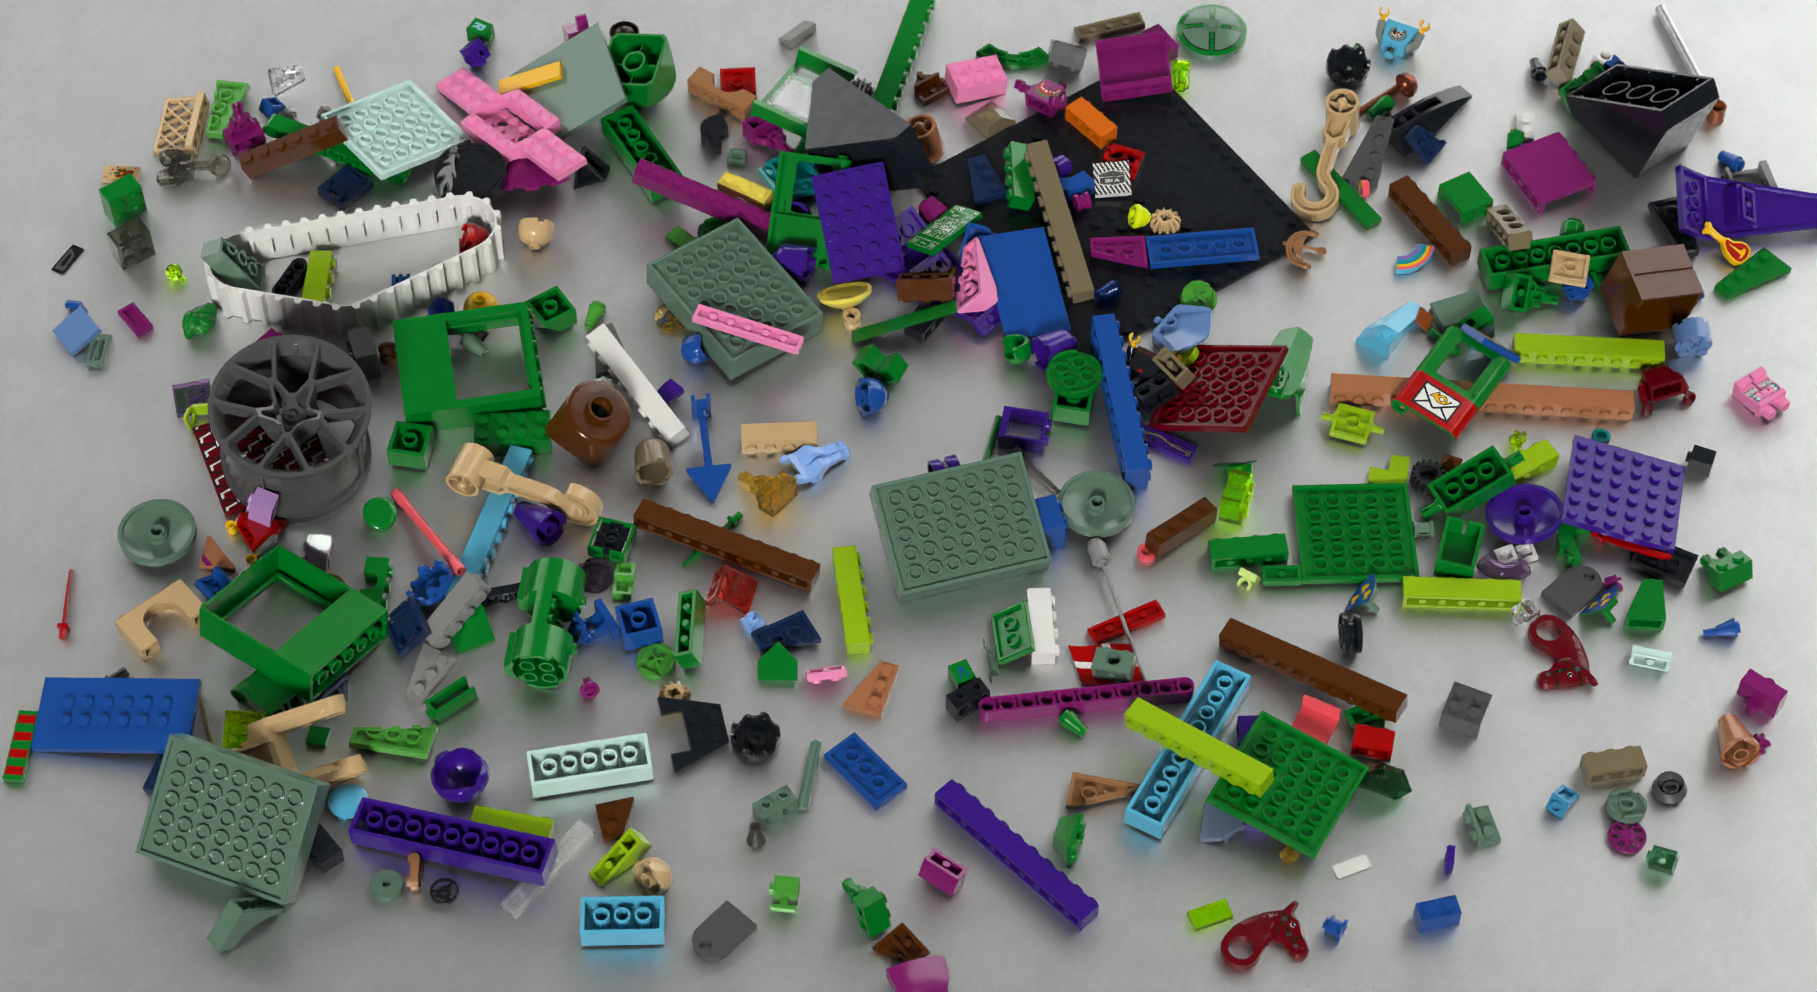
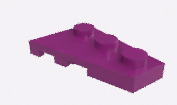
M1145 236L1090 238L1091 257L1143 268L1148 267Z

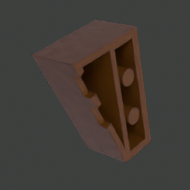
M951 267V271L940 272V269H934V273L923 274L922 271L899 274L896 280L898 301H903L904 303H912L914 301L928 303L932 302V300H940V302L953 300L958 288L957 267Z

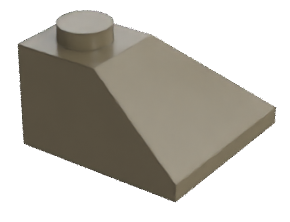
M993 101L965 117V120L987 139L1015 124V120Z

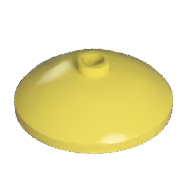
M860 281L835 284L818 292L817 299L823 305L845 310L864 301L871 294L872 287L871 284Z

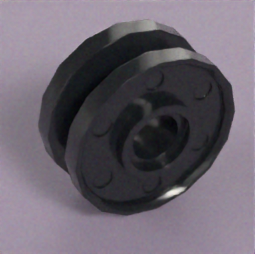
M1359 612L1352 613L1351 621L1348 620L1346 613L1339 614L1338 634L1342 654L1349 653L1350 645L1353 646L1355 653L1362 652L1363 631Z

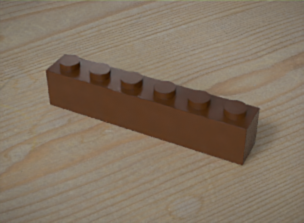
M335 115L239 154L241 169L250 179H253L348 141L345 125Z
M1407 175L1390 183L1388 196L1424 237L1434 245V248L1451 267L1470 258L1472 248L1470 242L1463 238L1459 230L1454 228L1449 219L1428 199L1427 194L1420 190L1415 181H1412Z

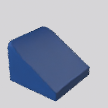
M276 97L263 98L259 111L267 118H270L272 114H278L283 111L286 106Z

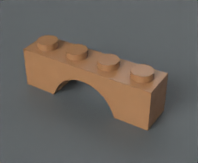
M699 67L687 79L688 92L692 95L698 96L707 103L727 111L736 118L746 120L751 116L752 103L757 99L756 95L744 89L736 92L719 90L715 87L714 74L702 67Z

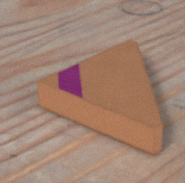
M207 536L199 564L200 569L213 570L215 566H219L224 572L235 573L236 568L211 536Z

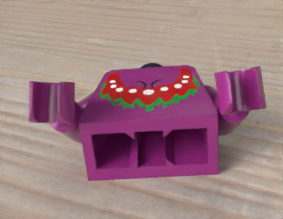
M1016 79L1014 88L1018 89L1021 93H1025L1027 107L1051 118L1060 109L1064 110L1066 108L1067 96L1065 89L1067 85L1063 80L1054 83L1045 79L1038 84L1029 86L1025 81Z

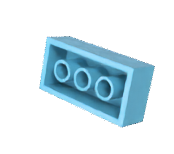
M581 897V946L665 944V897Z

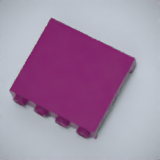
M1154 31L1152 33L1095 41L1103 102L1173 92L1165 31Z
M1560 132L1503 152L1501 165L1537 213L1544 212L1547 203L1586 188L1591 193H1594L1596 185L1595 176L1590 173L1586 164L1580 160L1576 151L1570 147L1567 139Z

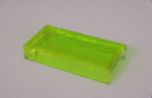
M1226 899L1187 911V916L1195 932L1231 920L1234 916Z

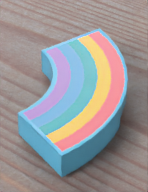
M1416 244L1415 249L1411 253L1397 256L1395 274L1412 273L1426 265L1432 258L1434 245Z

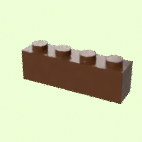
M1203 497L1149 531L1146 535L1145 548L1151 554H1154L1156 559H1159L1213 525L1216 521L1218 509L1206 497Z

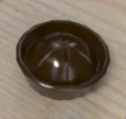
M621 21L610 28L609 35L612 38L617 33H639L640 31L636 24L629 21Z

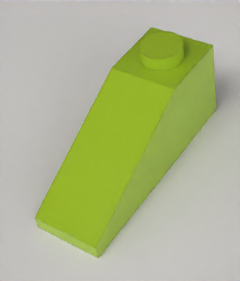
M629 828L589 874L603 888L636 864L652 847V844L640 832Z

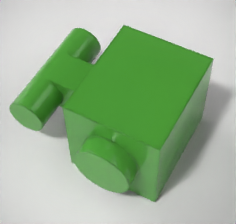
M775 875L774 883H770L769 895L773 897L771 911L796 914V905H798L800 877Z

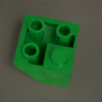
M1082 813L1059 818L1053 834V846L1066 868L1069 869L1072 862L1077 861L1079 855L1078 847L1083 845L1085 839L1086 823L1083 822L1084 814Z

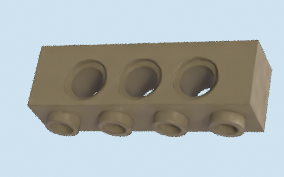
M1573 18L1558 25L1545 74L1557 87L1567 84L1572 80L1585 34L1584 29Z
M1507 204L1486 207V224L1508 251L1530 248V241L1533 239L1531 230L1526 227L1525 223L1520 220Z

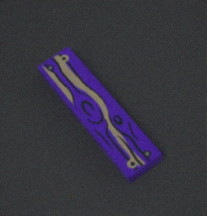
M1140 423V427L1144 428L1145 439L1143 440L1144 443L1148 444V447L1188 464L1191 462L1197 452V446Z

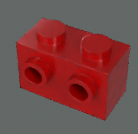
M1356 724L1350 755L1390 762L1396 731L1387 728L1371 727L1366 724Z

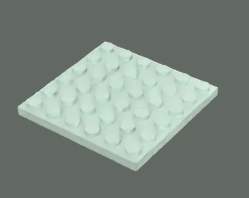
M411 80L321 114L320 118L323 121L337 115L345 125L348 141L343 143L380 180L433 160L451 148L452 145L471 143V138Z

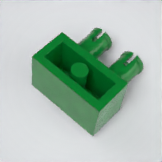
M1722 547V549L1719 548L1716 552V556L1720 558L1719 560H1714L1709 554L1703 555L1700 559V564L1708 569L1709 584L1720 593L1753 578L1752 559L1741 550L1732 554L1727 548Z

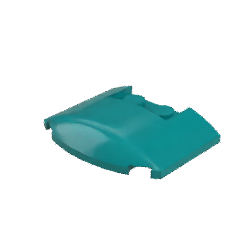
M779 157L768 160L763 168L761 166L758 168L759 174L773 193ZM798 163L793 199L815 195L811 176L819 175L813 163Z

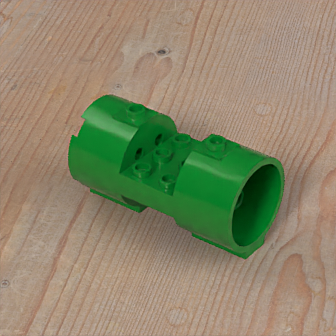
M546 557L535 560L529 567H523L517 602L519 610L526 611L532 616L531 623L519 627L516 632H510L504 660L506 676H512L515 680L520 678L526 681L527 686L540 689L556 688L559 683L567 681L570 664L573 661V656L577 655L578 646L577 643H574L573 635H570L563 629V623L571 621L575 611H578L579 614L582 613V608L587 603V595L584 594L586 573L577 564L562 558Z

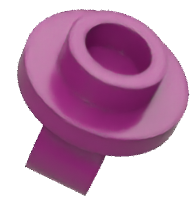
M1616 574L1606 577V582L1602 583L1603 586L1607 585L1606 590L1617 584L1619 592L1623 591L1622 584L1618 582L1622 579L1621 577L1617 578Z
M591 677L583 678V684L580 686L579 691L583 698L591 699L598 695L600 689L596 682L591 681Z
M1756 733L1753 737L1760 745V755L1765 754L1766 751L1762 748V745L1764 748L1771 746V743L1765 739L1766 735L1764 733Z

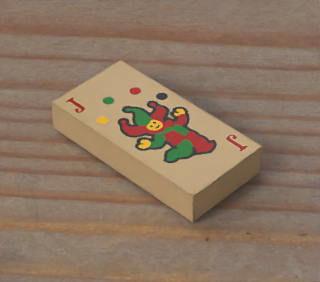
M105 165L102 182L112 183L131 173L139 183L142 172L141 167Z

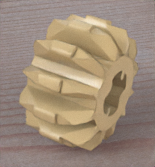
M1163 207L1162 211L1157 209L1152 214L1150 227L1153 229V234H1176L1180 230L1181 219L1177 212H1172L1171 208L1165 210Z
M670 681L669 685L663 684L662 689L658 691V697L691 700V692L686 684L681 685L680 681L673 684Z

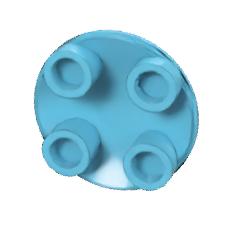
M347 783L340 785L331 792L328 798L329 809L341 821L354 818L362 797L369 798L368 793L357 784Z

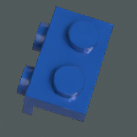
M215 566L212 575L197 579L194 586L210 600L216 592L221 591L232 580L219 566Z

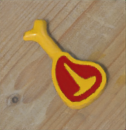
M1711 222L1704 223L1705 228L1702 229V234H1708L1720 243L1722 254L1729 263L1737 267L1749 258L1751 250L1746 243L1725 238L1712 227Z

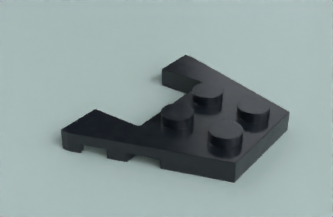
M668 697L657 698L660 716L676 713L682 714L690 751L670 755L674 773H678L683 768L696 763L699 759L728 745L729 739L720 704Z

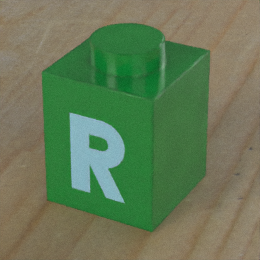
M475 18L466 28L468 41L479 38L482 43L488 46L495 38L493 25L481 19Z

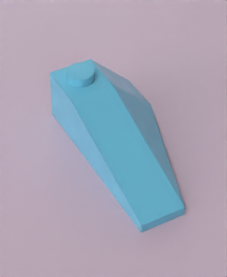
M1412 301L1407 302L1367 326L1357 337L1356 342L1388 359L1416 324L1415 319L1419 308L1422 306Z

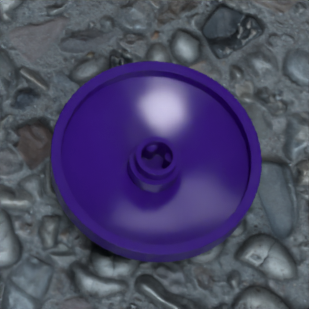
M1517 484L1488 501L1485 510L1486 523L1489 530L1501 540L1513 544H1534L1550 538L1560 529L1562 525L1560 518L1563 504L1554 492L1543 486Z

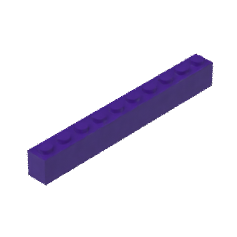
M951 779L935 793L936 806L1080 931L1098 916L1099 905L1093 897L1087 896L1078 884H1073L1063 871H1058L1049 859H1044L1034 846H1029L1020 834L1014 833L1005 821H1000L990 808H985L976 796H971L962 784L956 783Z

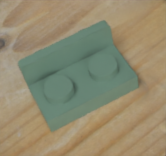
M1470 803L1466 804L1462 816L1464 823L1469 826L1471 841L1475 842L1477 848L1499 844L1501 837L1489 806L1472 808Z

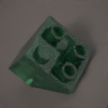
M1385 763L1378 764L1372 771L1367 772L1359 785L1362 789L1393 800H1397L1412 792L1404 769Z

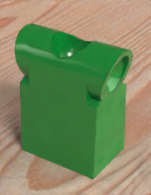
M257 670L230 690L232 697L236 701L249 706L261 719L304 705L303 699Z

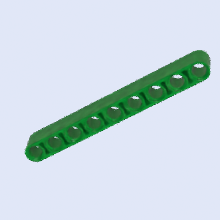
M272 114L263 126V130L268 136L279 139L306 128L308 125L279 114ZM344 143L315 153L338 163L348 164L354 169L377 177ZM413 168L384 180L403 186L412 174Z

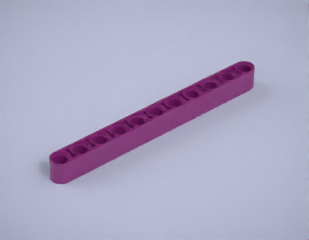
M1188 677L985 697L979 701L978 717L984 723L1061 716L1067 709L1074 711L1076 714L1128 709L1137 697L1154 706L1187 703L1193 698L1194 682Z

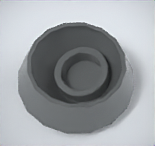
M1673 771L1661 773L1651 786L1654 796L1659 801L1667 804H1675L1682 801L1688 791L1682 776Z

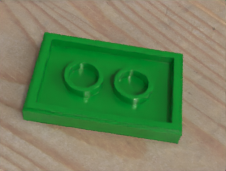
M1025 600L990 615L997 660L1001 666L1035 651L1029 608Z

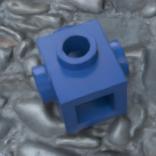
M1587 274L1585 288L1563 284L1561 288L1570 301H1582L1588 297V293L1595 284Z

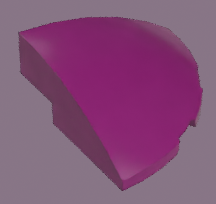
M518 158L506 166L507 184L504 190L513 191L514 188L523 187L525 191L539 190L540 185L550 184L553 187L570 180V177L568 175L562 180L557 181L528 158Z
M943 955L918 958L886 969V977L894 992H948L949 972Z

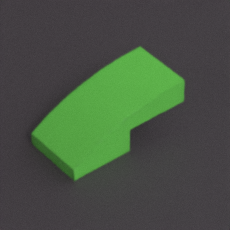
M617 562L612 599H632L636 563Z

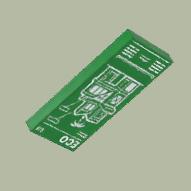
M956 204L906 242L907 247L934 256L966 231L968 222L976 224L983 218L982 213Z

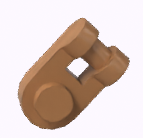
M414 852L408 855V862L411 868L410 875L406 877V885L410 887L411 891H421L423 863L419 854Z

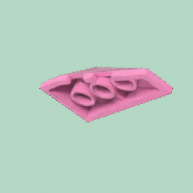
M975 237L963 247L960 265L963 271L962 276L958 278L960 289L956 292L955 296L958 313L986 311L998 302L994 279L979 238Z

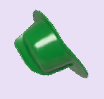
M1257 460L1223 462L1213 464L1212 466L1224 468L1231 482L1242 484L1253 480V463L1257 462Z

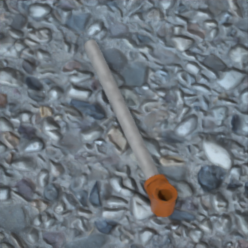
M1658 5L1655 11L1689 74L1703 76L1665 5ZM1718 99L1706 117L1709 123L1719 125L1724 121L1727 106L1723 101Z

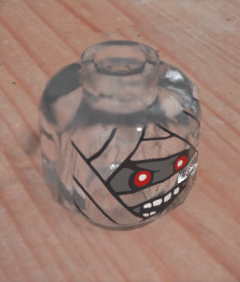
M1523 599L1512 607L1511 620L1516 626L1528 628L1531 623L1540 617L1541 609L1534 600Z

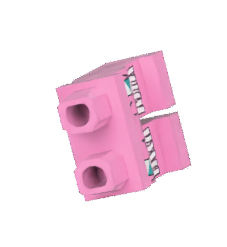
M1761 366L1749 373V376L1746 375L1736 381L1732 395L1750 411L1754 412L1757 418L1764 416L1767 420H1771L1777 413L1774 408L1777 407L1781 412H1784L1789 408L1790 402L1785 397L1786 390L1773 382L1766 375L1767 371Z

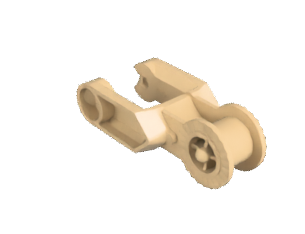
M344 694L330 696L247 725L248 741L241 743L242 747L231 750L298 773L285 733L345 714L346 700ZM358 754L328 765L318 766L301 774L332 785L364 774L369 769L362 756Z

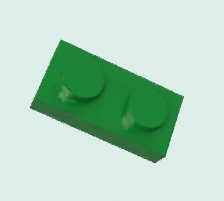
M1301 565L1261 566L1262 586H1298L1302 584Z

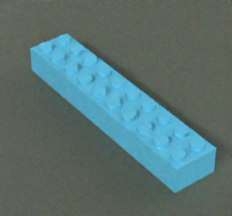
M1215 660L1180 720L1220 740L1250 689L1251 675ZM1162 748L1125 809L1124 823L1161 839L1203 767L1197 766L1187 758L1180 757L1170 749Z

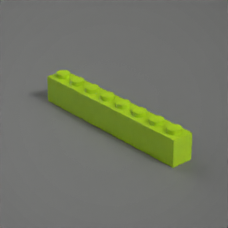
M1514 333L1512 341V352L1521 357L1520 363L1645 369L1647 366H1652L1653 368L1663 366L1665 362L1664 340Z
M1139 697L1124 713L1125 725L1130 730L1139 732L1148 740H1154L1163 748L1170 749L1180 757L1193 761L1197 766L1210 770L1214 775L1223 777L1232 785H1238L1251 795L1261 798L1274 781L1273 768Z

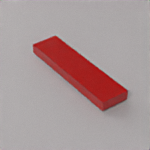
M1153 600L1123 613L1129 632H1133L1165 618V612L1157 600ZM1119 615L1087 629V633L1095 645L1105 644L1126 635Z

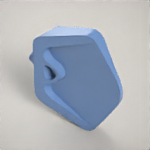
M1176 305L1164 319L1158 316L1154 319V323L1158 324V326L1152 332V343L1159 349L1165 346L1170 351H1175V356L1202 343L1210 334L1212 322L1211 309L1203 306Z

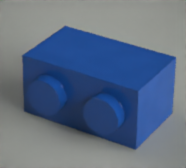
M1456 895L1416 903L1413 917L1419 933L1459 925L1462 911Z

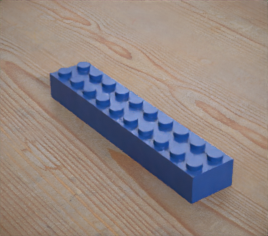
M1114 314L1092 316L1090 341L1094 357L1100 362L1103 371L1101 390L1121 478L1129 485L1132 491L1147 489L1148 481H1151L1150 470H1152V461L1147 457L1149 454L1148 444L1144 443L1143 440L1145 439L1144 428L1140 427L1141 414L1136 410L1138 408L1137 397H1133L1134 383L1129 379L1131 372L1130 367L1126 366L1127 353L1122 349L1124 346L1123 336H1119L1120 323L1116 321Z

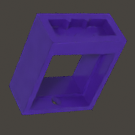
M1004 406L998 433V447L1043 453L1044 446H1048L1049 435L1046 434L1047 431H1051L1052 420H1049V412ZM1010 422L1042 426L1040 439L1008 435Z

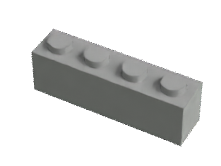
M467 571L426 621L431 631L426 640L431 646L444 649L454 635L461 630L467 619L474 614L480 603L486 599L491 589L479 575Z

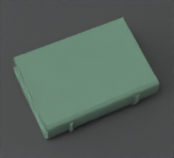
M1473 290L1430 303L1429 313L1433 315V320L1441 334H1443L1449 326L1459 328V321L1484 305L1477 291Z

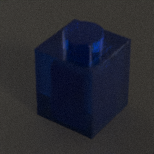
M439 295L427 307L429 315L455 312L454 303Z

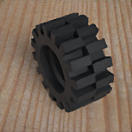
M1423 459L1421 463L1418 461L1416 465H1413L1410 483L1411 487L1415 488V492L1420 491L1421 495L1425 492L1427 496H1430L1427 484L1445 474V469H1442L1443 466L1441 464L1437 466V461L1431 463V459L1428 462ZM1423 474H1428L1433 476L1435 479L1427 481L1422 479L1420 476Z

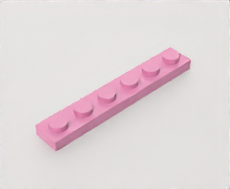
M701 304L698 305L692 317V322L795 355L799 354L804 343L803 336Z

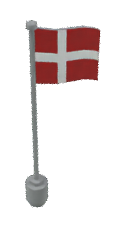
M1101 538L1091 539L1087 543L1088 554L1092 565L1103 569L1129 644L1068 645L1081 684L1085 686H1101L1125 683L1093 677L1091 665L1097 647H1109L1113 650H1128L1135 653L1137 665L1132 682L1149 681L1146 679L1106 569V565L1111 560L1107 546Z

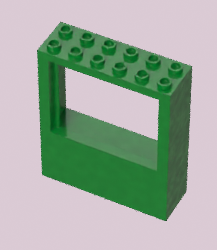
M527 302L392 320L406 422L433 426L434 431L474 426V414L540 411L546 408L532 310L527 308ZM519 325L529 390L457 400L448 335Z
M279 544L270 549L261 559L256 560L251 567L244 570L236 579L230 581L225 588L216 592L199 609L200 636L309 703L387 638L388 609ZM279 581L325 610L275 651L227 621L275 582Z

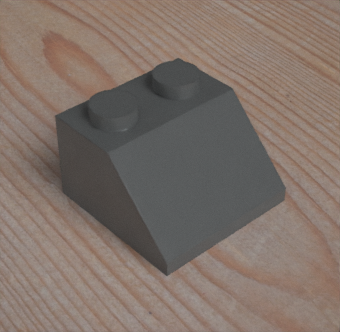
M1051 39L1047 61L1051 62V66L1060 68L1063 65L1067 66V70L1077 72L1083 68L1087 49Z

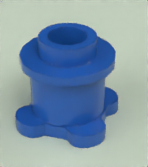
M1334 915L1331 918L1327 917L1322 926L1325 929L1324 934L1329 933L1337 937L1336 942L1339 943L1347 929L1349 920L1345 919L1342 922L1336 919Z

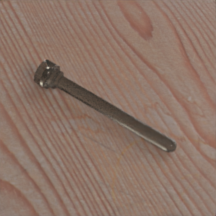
M1020 446L1014 447L1009 454L1021 452L1025 467L1059 499L1061 490L1026 458L1025 451Z

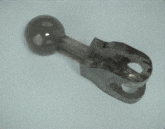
M176 148L164 149L159 154V160L163 166L169 168L159 170L156 181L163 187H175L188 179H194L195 171L209 170L215 176H224L231 169V161L222 153L212 155L208 161H194L192 154H184Z

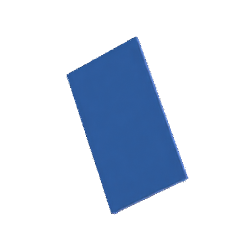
M1044 227L980 236L979 241L997 288L998 302L996 307L1004 337L1019 334L1030 339L1058 329H1065L1071 332Z

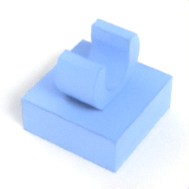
M751 611L740 619V624L749 637H751L752 632L767 626L757 611Z

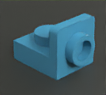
M1563 784L1552 793L1546 809L1562 819L1565 817L1568 808L1578 801L1580 795Z

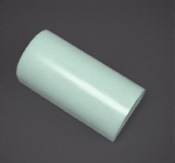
M1632 645L1629 664L1668 672L1672 660V652Z

